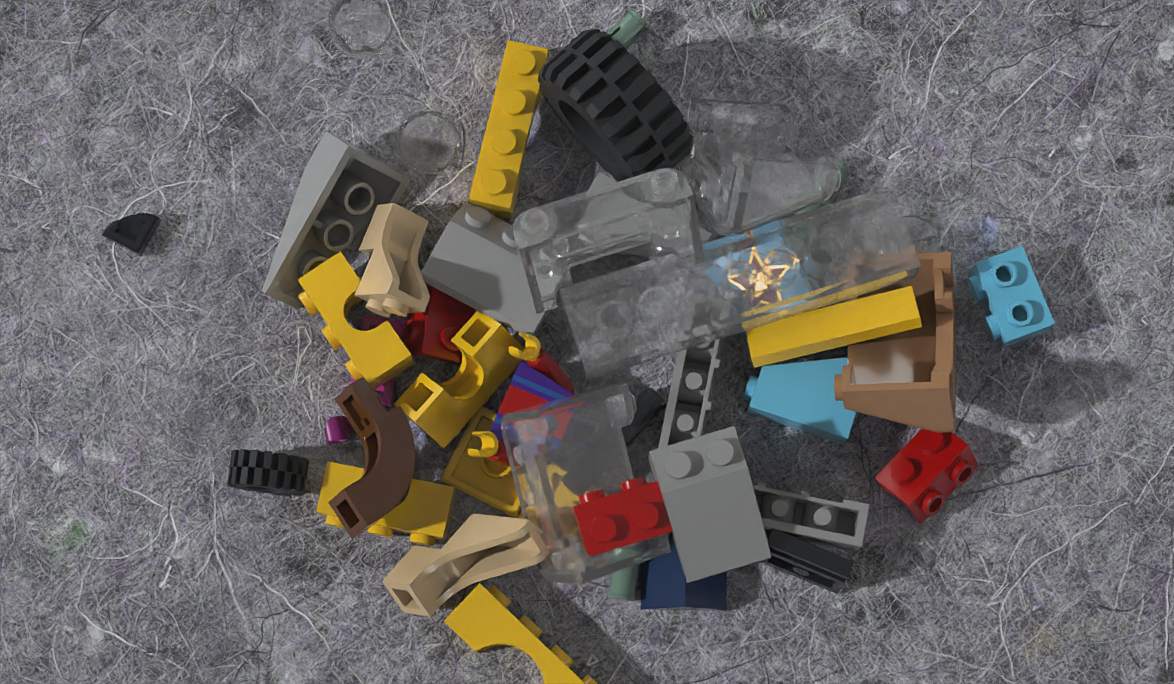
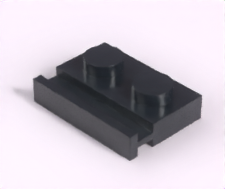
M774 528L767 539L771 558L759 561L838 594L846 579H848L854 564L851 560Z

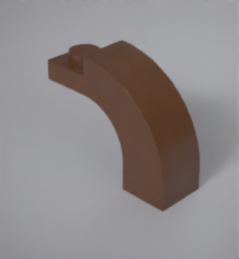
M364 377L349 384L335 398V401L361 439L365 451V468L361 478L344 488L328 502L352 539L376 524L400 502L410 485L415 467L413 433L401 406H398L386 412L382 406L379 394L368 385Z

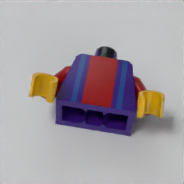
M519 332L518 335L525 339L526 346L524 350L521 351L510 346L509 353L514 357L526 360V363L519 362L490 431L472 432V435L480 437L482 441L481 449H468V454L472 457H488L493 461L512 468L541 464L547 457L554 458L561 440L585 450L595 428L590 424L571 417L579 400L574 395L575 387L559 363L540 347L538 338L523 332Z

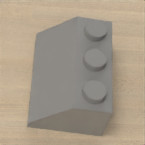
M465 202L448 222L425 263L421 274L424 282L518 332L534 336L561 299L577 259L565 254L559 247L548 245L536 239L524 229L494 217L486 209Z

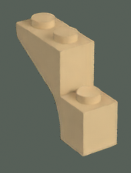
M396 203L377 205L359 248V251L371 257L355 296L367 301L366 308L384 317H390L391 313L406 317L407 313L425 312L430 299L418 266L419 249L429 221Z
M472 513L441 549L437 547L413 546L382 582L404 613L431 617L446 600L461 589L479 581L536 565L543 561L550 551L540 537L541 532L539 528L528 519Z

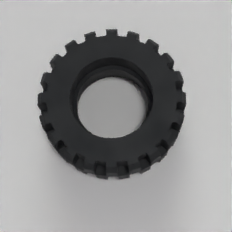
M599 29L581 32L540 69L538 76L539 87L542 93L545 94L549 105L555 110L557 117L569 129L571 135L584 147V150L606 172H609L617 182L624 184L635 192L648 191L690 154L694 140L690 134L689 125L684 121L679 108L671 101L672 98L665 89H662L650 71H647L633 54H630L619 41L613 40L606 32H601Z

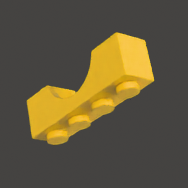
M507 40L469 195V203L471 205L482 207L493 216L510 220L513 217L521 184L523 163L533 118L542 97L538 76L542 66L549 61V50L547 48Z
M479 583L444 620L476 653L498 646L513 647L525 652L539 666L544 684H598L588 674L581 680L569 669L574 661L558 645L555 644L551 649H548L538 639L543 631L525 614L518 620L507 609L511 601L495 585H492L487 590Z

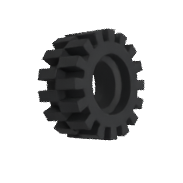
M235 449L231 453L227 486L245 491H256V493L304 496L309 460L285 453H273L272 451Z

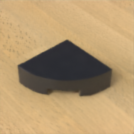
M149 213L130 215L112 222L102 235L121 247L142 256L161 219Z

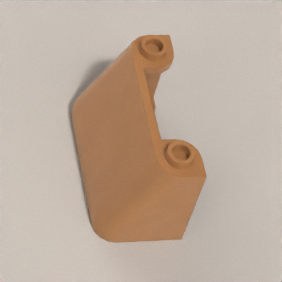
M951 251L848 256L847 273L840 274L839 277L841 299L851 301L912 286L922 327L848 345L847 366H843L842 374L834 376L835 400L843 401L844 409L937 433L955 432L957 306Z

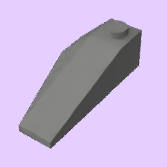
M325 131L303 172L262 291L273 298L299 308L302 302L298 295L304 292L298 279L340 251L343 256L349 250L354 253L362 243L360 239L365 235L377 205L387 203L398 204L411 178L359 147Z

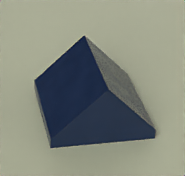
M672 533L643 541L641 554L645 555L644 564L641 563L640 610L727 611V571L687 583Z

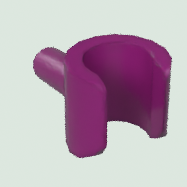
M335 416L326 422L324 430L329 445L350 440L348 427L352 425L346 416Z

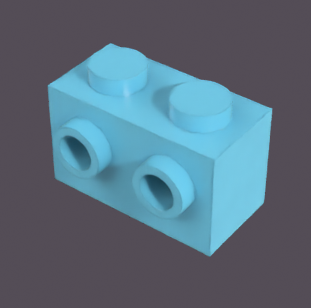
M1023 246L977 262L969 271L970 277L967 278V285L970 294L975 302L981 301L986 316L983 317L985 330L992 341L997 340L1000 349L1043 334L1055 325Z

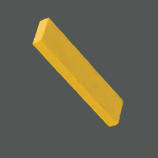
M908 286L746 326L745 330L751 360L754 368L920 328L922 323L913 288Z

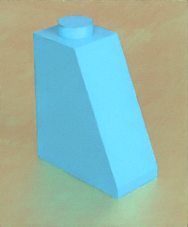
M848 357L762 366L758 377L750 375L742 398L750 402L747 413L844 444L849 437L856 412L844 409L843 401L835 400L834 376L842 374L843 366H847Z

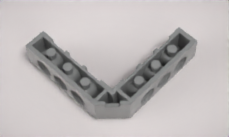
M689 293L658 448L705 434L707 419L711 409L713 388L720 363L722 343L732 302ZM759 481L757 485H753L766 534H771L774 528L805 542L854 552L862 547L870 504L847 499L840 503L810 497V492L803 490L796 494L766 488L767 483Z

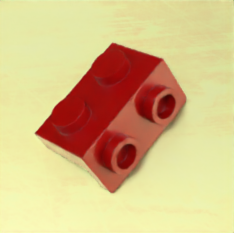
M425 283L430 295L425 312L410 313L409 320L403 328L402 341L412 357L424 356L461 365L462 355L460 349L451 339L475 314L476 309Z
M921 429L874 479L879 487L905 506L913 519L921 524L929 516L936 514L942 508L945 499L958 486L965 484L972 477L978 463L969 445L952 432L937 433Z
M645 476L621 483L622 491L605 496L604 490L600 489L578 496L580 504L573 506L572 511L576 518L588 558L673 532L657 481L647 483Z

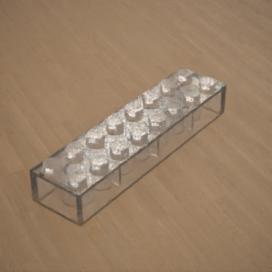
M893 185L570 285L559 289V293L586 381L915 278L921 264Z

